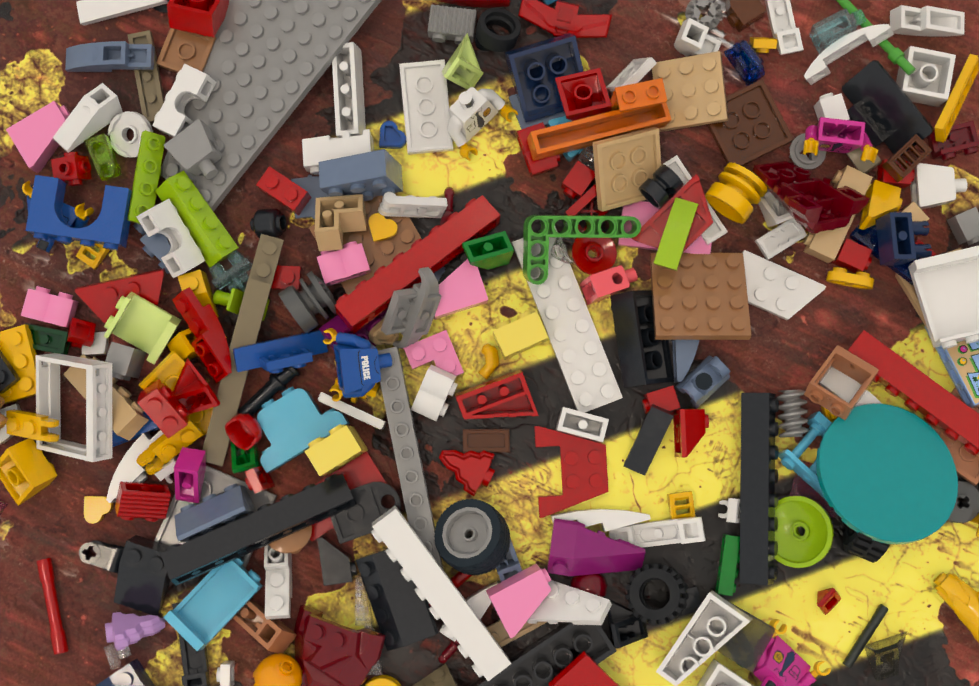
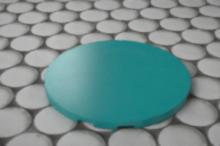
M866 404L855 407L846 420L838 417L823 434L816 458V470L820 488L829 506L834 508L842 518L841 520L857 533L860 532L877 542L902 545L917 542L930 536L948 520L954 509L958 494L956 467L952 455L942 438L920 417L892 405Z

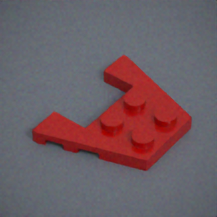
M534 426L535 447H560L562 495L538 496L539 518H544L609 492L605 444Z

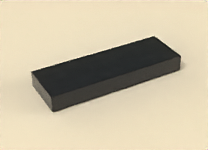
M654 404L651 405L623 467L644 476L646 475L674 417V413Z

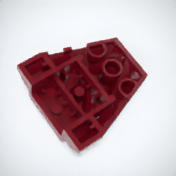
M787 161L754 165L753 168L755 175L765 183L771 194L779 199L783 207L796 222L804 226L805 230L810 233L816 234L821 231L846 227L852 215L858 214L868 204L870 199L848 186L835 188L830 185L832 180L826 177L823 178V181L816 177L810 178L811 171Z
M300 605L294 633L296 634L295 660L299 663L302 670L301 686H360L364 684L372 666H375L380 659L386 636L367 628L356 631L322 618L323 612Z

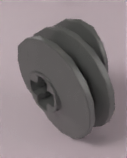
M958 481L957 498H961V500L958 502L956 499L954 509L948 521L966 523L974 519L979 513V491L968 482Z

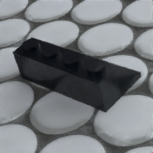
M652 290L628 291L611 295V310L613 312L614 331L617 339L623 387L629 388L674 382L668 340H655Z
M385 548L355 561L380 632L386 636L384 641L386 649L390 651L434 636L439 631L434 617L429 611L430 606L427 599L422 601L414 590L417 588L412 580L408 582L400 572L403 567L398 561L393 562L386 553L388 548Z

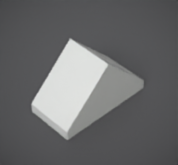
M769 190L761 197V201L758 204L767 227L793 218L783 207L779 199L775 198Z

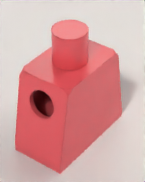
M619 265L590 275L579 285L587 305L609 298L611 295L622 293L630 287V283L638 280V276L634 268L624 270L623 266Z

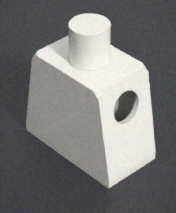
M919 163L914 168L915 177L910 185L911 203L914 201L921 210L949 204L956 200L957 192H966L967 180L965 178L955 179L954 168Z

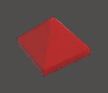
M834 588L818 591L817 606L825 615L841 600L840 595Z

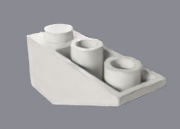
M103 83L83 96L53 136V139L69 153L108 125L117 114L123 113L117 95Z

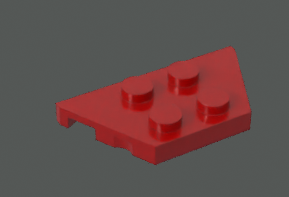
M696 174L641 227L639 234L632 237V239L658 249L676 197L698 204L683 252L713 224L699 176Z
M163 268L77 287L75 292L106 324L111 315L115 317L118 309L115 306L122 296L127 297L130 292L158 306L166 271Z

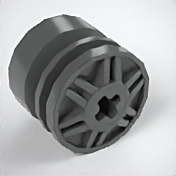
M312 271L307 273L312 282L310 285L302 277L299 279L302 287L301 291L290 285L278 293L286 308L306 334L319 325L316 318L317 313H320L325 319H329L330 317L325 310L326 307H329L336 314L335 297L324 281Z

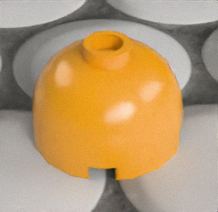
M283 653L269 655L258 664L253 672L254 686H301L302 670L299 663L290 655Z

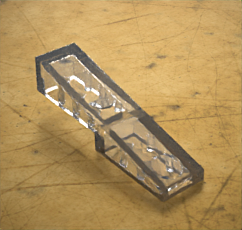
M358 575L355 581V626H364V628L376 632L369 598L362 577ZM381 656L377 664L372 666L367 675H383L384 668Z

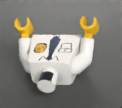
M470 87L467 91L462 92L458 100L449 108L448 133L457 147H461V157L471 161L468 157L469 152L477 156L478 151L476 148L467 145L466 142L498 113L497 110H501V116L508 122H512L508 119L510 112L518 115V112L510 105H505V101L492 89H480L477 91L474 87Z

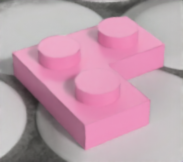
M447 330L404 348L412 369L434 361L436 367L453 375L459 376L464 373Z

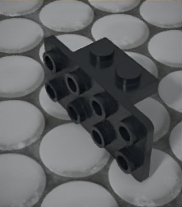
M873 60L842 86L843 93L853 104L847 110L850 120L865 122L864 132L875 147L884 142L892 153L895 154L915 134L923 140L933 132L931 124L879 61Z

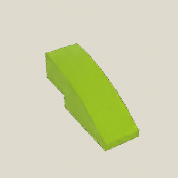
M675 198L654 260L655 265L677 271L698 207L697 203Z

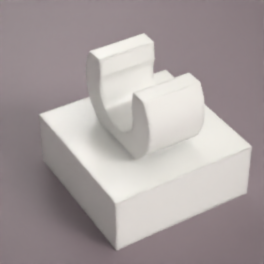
M178 457L172 458L163 465L160 471L155 473V476L160 481L165 478L168 483L171 484L173 482L170 474L174 472V466Z
M728 498V500L719 501V504L726 505L728 510L727 513H718V516L720 518H727L726 522L740 523V499Z

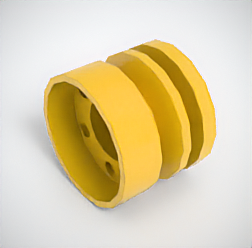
M729 162L724 167V172H721L718 176L720 182H714L705 193V198L710 206L731 221L743 224L754 211L751 204H758L761 201V197L768 190L765 183L753 172L741 165Z

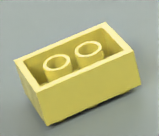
M339 424L328 431L330 436L325 438L318 437L308 444L310 448L304 452L319 476L333 473L368 451L354 426Z

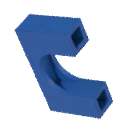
M35 175L25 230L34 234L33 238L48 240V237L57 238V242L71 244L72 240L80 241V245L94 247L96 243L102 244L103 248L109 250H118V247L126 248L130 221L127 220L132 194L131 189L105 185L102 208L98 218L87 227L71 228L65 222L62 213L66 183L59 178Z

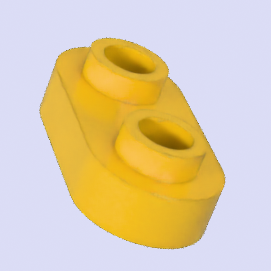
M834 267L833 271L827 272L826 281L829 283L859 289H873L874 279L870 277L869 273L856 272V274L847 273V269Z

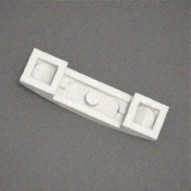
M765 0L773 38L777 39L776 47L779 54L785 55L803 51L800 31L795 26L790 0Z
M889 24L872 25L841 37L818 55L806 71L805 79L810 85L816 83L831 73L827 65L867 40L874 47L894 35Z
M831 367L820 382L824 389L847 403L851 401L861 387L860 383L834 367ZM867 390L855 407L882 403Z
M702 517L638 523L609 531L611 539H622L641 548L706 541Z

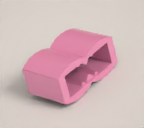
M356 241L344 244L343 250L321 252V256H318L317 260L326 286L371 273L362 243L357 244Z
M36 286L35 290L28 289L21 316L69 328L70 321L75 316L78 302L72 300L73 295L59 292L58 296L51 295L50 289Z

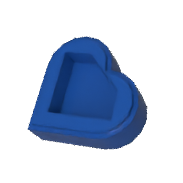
M385 121L380 128L379 148L401 149L405 146V134L398 130L396 123L393 121Z

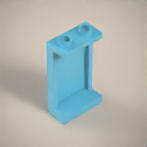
M240 557L212 569L174 610H170L163 617L196 651L203 650L263 587L259 582L261 580L260 576L252 569L250 571L242 566L244 561Z

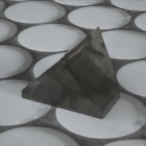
M907 631L867 644L864 647L876 682L899 674V660Z

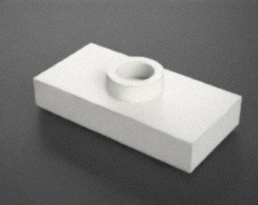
M792 218L755 240V243L766 260H769L806 237L807 233L801 224Z

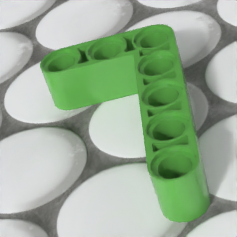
M531 215L524 221L523 276L528 282L536 285L546 281L548 277L549 237L632 238L639 234L641 223L637 218L631 216ZM538 219L541 222V229L538 232H533L531 225L533 221ZM558 220H562L564 223V229L561 232H556L554 227ZM584 220L587 223V228L581 233L578 230V224ZM607 220L609 222V229L603 233L601 224ZM629 220L632 223V228L626 233L624 231V224ZM538 243L541 251L538 255L533 256L531 247ZM539 267V277L532 279L530 275L531 270Z

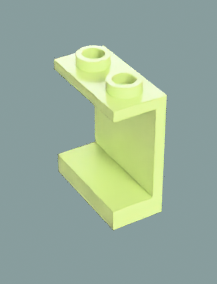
M130 292L127 297L122 296L115 306L118 309L115 317L111 315L104 325V328L107 329L104 337L108 339L111 334L116 335L148 353L149 356L146 360L155 365L181 319L139 295Z

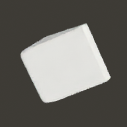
M95 332L92 346L82 345V354L86 356L107 355L109 351V338L104 337L106 332Z

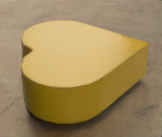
M380 213L370 216L368 222L374 243L392 238L397 234L398 226L395 221L386 219Z
M84 496V518L88 523H99L104 518V514L112 511L114 504L106 500L107 496Z

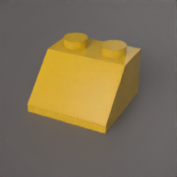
M28 438L7 448L0 457V480L18 506L50 485L58 476L53 464L48 462L42 450L36 449V443L33 439Z

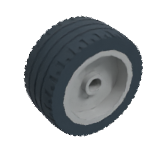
M466 499L455 502L449 508H446L436 523L434 541L438 553L447 564L461 573L468 575L486 574L498 567L509 551L511 537L508 525L503 516L484 501Z

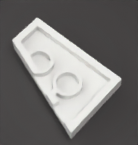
M551 580L548 582L551 588L550 593L527 620L529 624H537V622H548L549 624L572 622L573 625H602L612 604L609 599Z

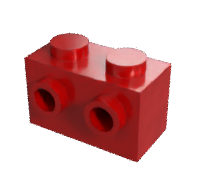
M159 379L139 393L138 405L167 438H170L188 425L189 412L187 408L176 400L171 389Z

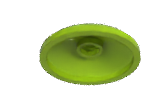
M789 496L778 500V506L775 508V517L778 519V529L775 532L778 553L774 556V559L781 564L793 568L809 567L821 561L829 552L834 536L832 521L826 510L816 501L803 496ZM800 527L805 529L804 535L799 534L798 530Z

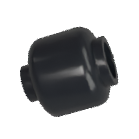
M259 209L251 219L250 227L258 238H260L261 234L280 238L283 232L286 231L287 220L285 215L278 209Z

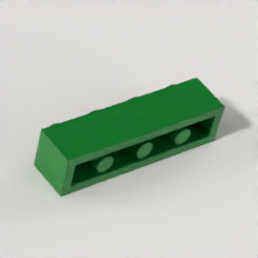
M723 534L715 590L717 594L733 596V593L736 591V584L734 582L738 576L737 563L740 561V555L738 554L740 549L739 536Z

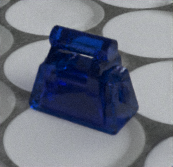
M740 40L724 51L725 56L747 86L755 83L765 75L764 61L754 51L750 41Z

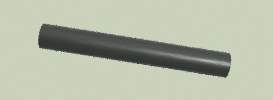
M882 604L879 605L843 661L844 665L850 669L852 668L889 609Z

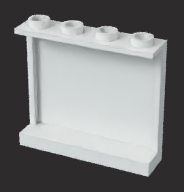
M979 246L915 260L908 269L933 348L942 346L943 349L957 346V342L965 340L966 344L979 341Z

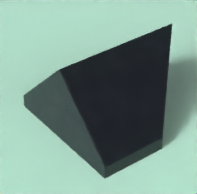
M610 600L612 605L607 613V620L613 646L621 648L647 638L646 623L642 622L640 618H636L633 615L634 612L629 610V608Z

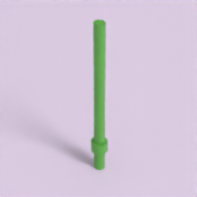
M836 0L862 28L873 25L849 0ZM887 39L878 44L888 54L887 58L893 64H898L907 75H911L915 71V67L904 57L905 54L898 47L895 48Z

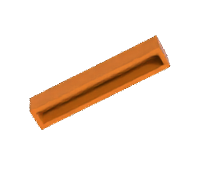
M667 103L620 112L618 109L531 131L527 141L532 159L535 161L593 146L592 142L650 127L664 128L671 121V116Z

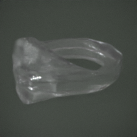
M557 237L552 246L551 255L564 263H574L573 258L569 257L563 241L573 245L576 238Z

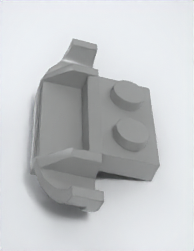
M429 267L419 268L418 273L421 277V283L414 284L413 288L393 292L381 331L385 335L396 333L403 335L402 340L393 342L395 347L406 348L420 340L422 335L428 334L442 296L439 294L438 281Z

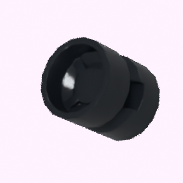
M662 164L653 173V179L648 178L639 187V190L654 207L661 209L669 201V195H675L684 184L672 169Z

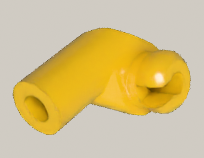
M491 344L484 345L481 350L482 354L485 355L486 363L478 373L486 380L499 366L498 350Z

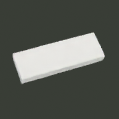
M323 392L318 397L319 402L380 430H384L386 426V421L340 400L334 402L332 396Z

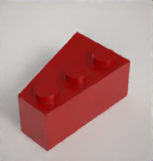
M520 369L455 394L464 419L539 416L523 372Z

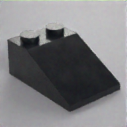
M138 535L126 541L119 563L114 597L115 603L150 615L160 616L170 584V578L161 557V553L166 551L169 547L168 545Z

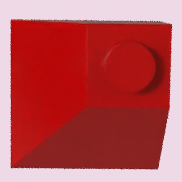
M600 68L555 78L566 119L575 121L612 111L611 101Z
M679 409L673 411L675 457H688L706 433L705 428H709V416L705 414V409Z

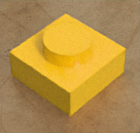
M750 37L749 46L755 48V52L769 53V49H776L777 39Z

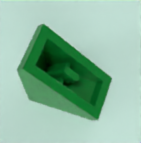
M231 442L233 474L262 466L257 444L249 450H243Z

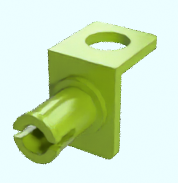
M232 288L231 293L217 290L213 295V303L226 306L227 311L238 315L244 292ZM268 299V301H267V305H266V308H265V312H264V316H263L262 321H264L265 316H266V312H267L268 305H269V302H270L269 299Z

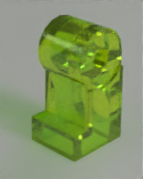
M101 134L84 140L95 169L102 181L121 175L116 155L110 143V136Z

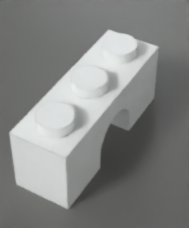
M184 64L177 73L171 90L166 94L160 111L155 115L152 126L166 135L175 137L194 122L185 116L186 104L193 99L207 102L217 82L208 74Z
M170 199L136 216L148 237L160 233L168 238L171 248L169 253L161 259L173 278L186 273L206 261Z

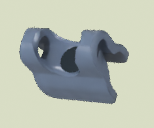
M708 356L674 388L683 394L686 392L692 398L690 402L693 408L697 409L730 378L729 373L731 371L717 356Z

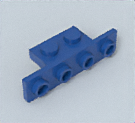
M316 330L307 334L302 333L234 348L233 354L236 371L242 372L261 367L267 372L269 371V373H279L283 371V368L290 366L292 368H301L306 366V363L313 361L312 355L328 352L327 344L323 342L325 338L321 331Z

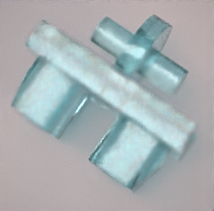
M236 250L227 257L233 267L225 271L223 266L217 263L209 268L214 279L211 282L219 290L228 285L227 287L230 291L232 288L236 289L237 287L241 291H245L244 282L249 278V275L245 272L250 270L253 264Z

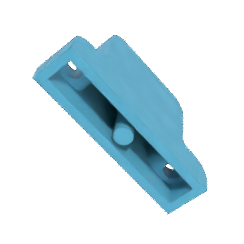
M293 386L281 393L283 397L277 401L271 399L261 405L263 409L257 415V421L271 443L270 447L262 451L260 459L265 472L271 473L310 448L308 444L316 438L330 436L328 431L337 425L350 424L346 416L334 408L322 414L308 391L300 388L295 389Z

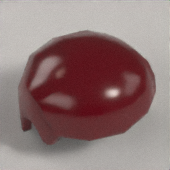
M600 573L574 576L571 579L570 587L604 598L608 585L605 577Z

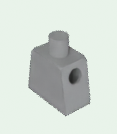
M199 118L164 144V147L193 175L199 176L203 173L206 179H211L218 174L214 164L221 159L222 155L211 129Z

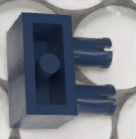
M889 212L876 219L880 265H904L916 258L931 257L932 251H926V249H931V245L915 244L914 235H928L929 228H924V226H929L928 221H912L911 212Z

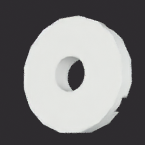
M126 111L117 114L111 120L108 128L111 147L121 156L138 157L142 132L145 130L153 132L150 122L144 115L138 112ZM129 128L134 132V137L131 141L127 138V130Z

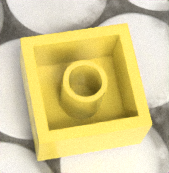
M528 310L519 314L517 320L512 323L506 320L496 325L493 336L504 360L547 341L548 335L537 311L531 313Z

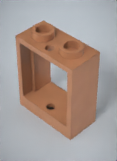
M837 345L810 381L804 395L813 403L829 410L833 415L846 420L874 381L879 369ZM831 367L862 384L849 403L819 385Z

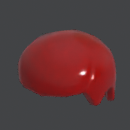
M239 413L232 417L225 425L226 434L231 442L243 450L252 448L262 437V429L259 422L249 414Z

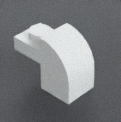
M688 18L683 21L674 47L685 56H694L716 52L719 50L722 42L707 35L709 27Z

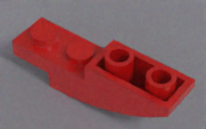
M189 287L181 291L172 301L177 311L181 313L188 324L190 331L197 338L191 343L195 353L206 366L208 373L218 383L232 373L227 339L211 305L208 304L202 307Z

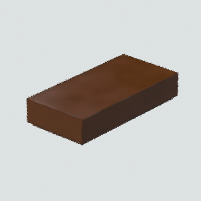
M463 429V453L470 450L477 453L483 450L487 452H510L509 429Z

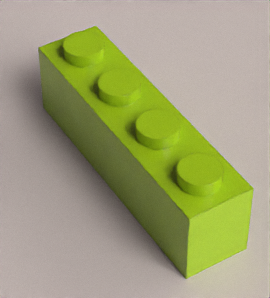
M184 170L166 179L155 190L162 202L170 199L171 203L176 207L178 215L189 229L191 237L200 248L209 268L225 260L239 248Z

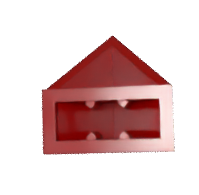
M187 358L173 390L174 397L187 408L189 414L219 406L218 398Z

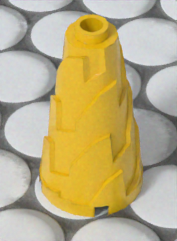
M940 573L933 581L936 584L934 588L937 590V594L948 604L979 643V592L955 574Z

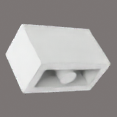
M562 407L556 431L603 442L609 419Z

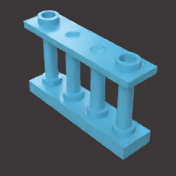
M818 411L807 418L810 430L792 452L785 449L779 452L778 457L781 459L784 467L793 470L825 499L816 475V460L808 468L798 459L817 436L823 438V434L832 423Z

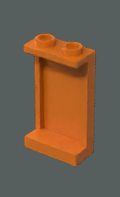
M663 78L615 87L610 100L612 111L619 109L620 112L666 103L667 96Z

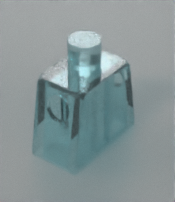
M843 9L813 24L809 36L818 53L821 54L828 46L841 37L856 31V26L866 22L865 15L861 9L849 14L847 9Z

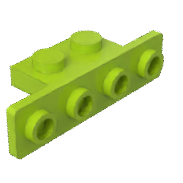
M146 130L141 134L127 217L128 221L138 224L140 222L136 216L155 205L157 198L155 190L158 187L161 175V163L165 144V136Z

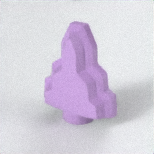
M115 612L112 614V621L105 623L107 643L114 642L117 651L137 643L143 637L153 636L165 628L164 618L156 615L137 616L133 613L122 614L121 612Z

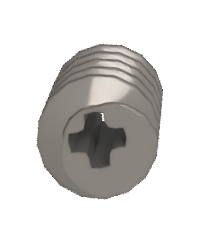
M780 390L779 392L783 394L776 398H778V401L784 402V404L779 405L778 410L784 411V413L778 415V419L785 422L778 426L780 429L785 430V432L779 434V437H804L802 434L809 432L808 428L802 427V424L807 423L808 419L801 417V415L808 413V410L801 408L802 405L807 403V400L800 398V396L804 395L805 391Z

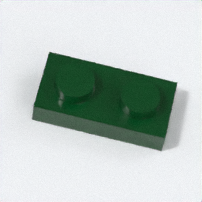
M26 324L31 329L34 349L68 355L70 342L67 341L68 332Z

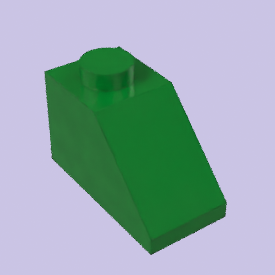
M506 231L462 243L470 265L487 270L509 264L514 252Z

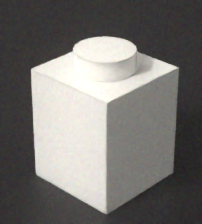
M842 93L822 95L819 97L820 100L814 105L818 121L820 117L850 120Z

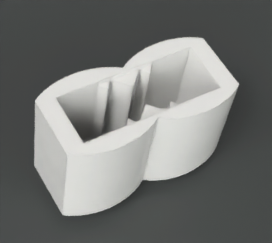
M430 365L411 410L434 421H437L439 416L444 417L449 407V404L445 403L448 395L453 397L458 386L455 383L457 376Z

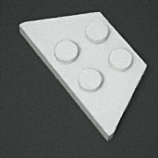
M746 250L742 252L748 303L782 319H790L826 288L821 283Z

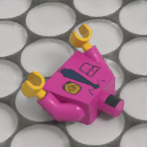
M820 117L817 126L811 125L805 131L804 155L806 153H814L816 156L818 150L849 153L860 147L862 151L860 159L862 161L867 159L874 163L878 149L872 146L868 135L864 132L865 122Z
M778 619L770 621V631L765 632L754 646L755 667L753 673L762 682L760 686H810L816 681L818 675L826 676L831 672V668L820 672L819 666L825 661L815 662L813 671L810 672L811 666L778 635L775 636L776 634H784L787 631L786 624H782L779 630L776 629V625L780 621Z

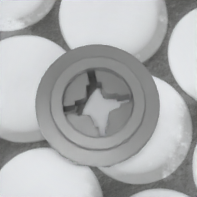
M691 0L685 12L686 19L691 18L709 27L708 31L714 29L719 24L723 14L721 12V4H718L716 0ZM708 6V14L710 16L705 15L699 19L701 11L698 9L703 10Z
M805 133L800 134L792 141L789 147V158H792L796 166L804 169H814L822 164L826 151L818 150L816 156L814 153H811L809 158L807 155L800 154L804 148Z

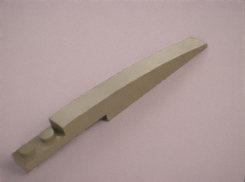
M264 234L260 235L229 348L232 373L220 381L216 396L220 405L213 407L202 449L206 451L207 463L219 466L224 464L230 442L226 434L225 425L232 417L237 415L249 370L236 371L233 349L256 344L284 242V240Z

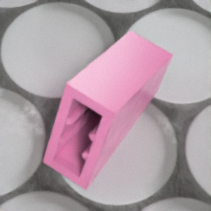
M53 101L6 129L29 169L36 173H39L59 147L53 136L70 115V112L64 105L60 106Z
M468 259L439 284V294L442 297L434 320L488 302L489 299L478 267L470 265Z
M537 564L486 590L510 638L516 636L551 591L548 584L551 578L545 568L541 570Z

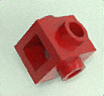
M78 152L64 153V157L51 159L53 177L61 179L68 186L83 185L82 181L92 179L91 164L88 156H80Z

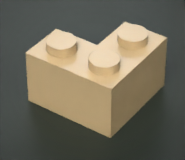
M363 194L316 198L314 232L319 251L343 250V232L366 231V209Z

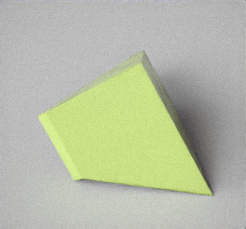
M467 33L443 68L442 74L446 79L468 90L470 87H475L484 72L480 69Z

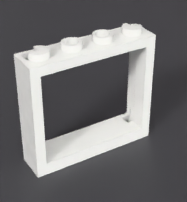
M58 353L36 355V414L46 415L48 418L59 420V426L54 428L48 427V432L59 434V440L57 442H46V444L36 440V449L89 462L112 458V363ZM60 365L86 369V445L61 439Z

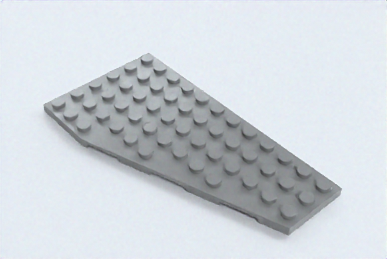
M229 0L225 19L215 35L216 40L203 71L217 83L207 102L193 99L186 104L184 110L185 116L189 119L196 121L199 118L211 129L222 155L221 159L214 164L218 174L211 179H206L203 173L195 176L187 171L167 151L161 166V176L168 179L184 170L214 212L324 74L334 58L343 50L345 43L351 40L382 0Z

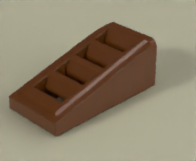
M915 134L882 167L898 183L925 159L932 150ZM914 142L924 151L922 154L912 145ZM908 148L917 157L916 160L906 151ZM903 154L911 164L909 165L900 155ZM896 159L905 168L904 171L894 162Z

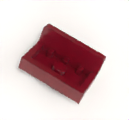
M973 121L953 125L944 143L936 141L935 130L927 136L933 160L942 158V161L956 158V154L964 152V155L967 156L979 152V139Z

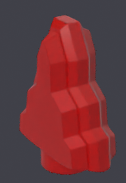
M442 450L439 456L445 467L455 472L456 480L464 485V491L472 496L477 494L481 485L488 486L495 472L494 469L490 468L495 454L484 450L480 453L470 450L464 454L457 450Z

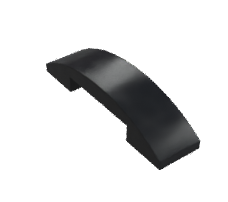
M179 603L172 604L173 610ZM179 634L184 676H182L183 686H210L207 647L196 651Z

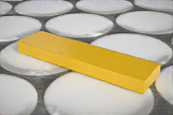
M969 55L934 127L935 138L938 142L944 143L979 72L978 55Z

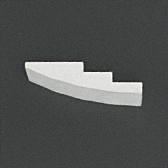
M585 509L550 515L552 523H554V518L570 521L576 520L585 524V527L601 523L602 529L605 532L651 520L649 514L622 509Z

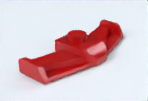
M522 0L518 16L553 34L554 37L571 33L576 38H607L613 14H577L579 5L557 0L555 9L539 0Z

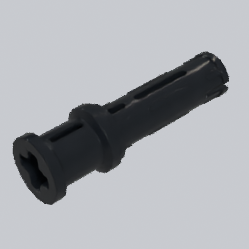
M292 366L283 368L282 372L271 373L269 381L239 408L238 412L253 416L262 408L261 405L269 401L279 390H285L287 388L286 385L295 376L299 377L301 373L297 368H292Z

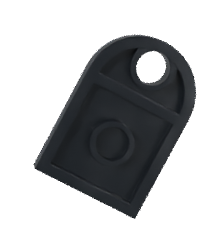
M371 482L351 489L350 492L356 506L331 516V520L339 544L371 533L373 530L372 522L391 509L385 508L382 505L384 495L389 494L394 497V506L399 511L401 510V500L399 494L391 485L384 482Z

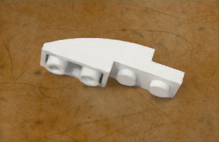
M161 430L153 437L150 433H143L126 452L110 483L106 499L109 503L116 502L121 481L143 483L148 478L145 471L147 465L142 467L136 460L142 452L149 448L151 443L164 434Z
M266 545L264 546V568L266 570L265 618L266 620L290 618L291 553H281Z

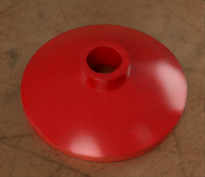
M576 238L572 245L573 261L586 274L593 275L610 269L616 261L617 250L611 238ZM589 251H593L595 253L594 258H591L589 256Z

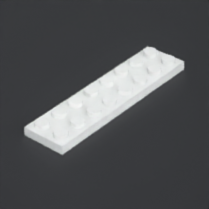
M549 237L548 277L542 284L536 285L528 281L527 284L577 411L585 413L623 397L560 237ZM523 238L513 241L512 245L523 271ZM538 243L534 244L531 247L532 255L536 256L540 253V245ZM539 267L531 270L530 275L532 279L539 277Z

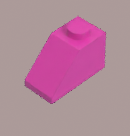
M182 447L174 466L176 500L193 503L200 502L206 471V451Z

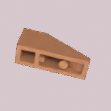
M252 599L233 617L239 625L271 652L284 654L296 637V634L279 619L266 620L265 609Z

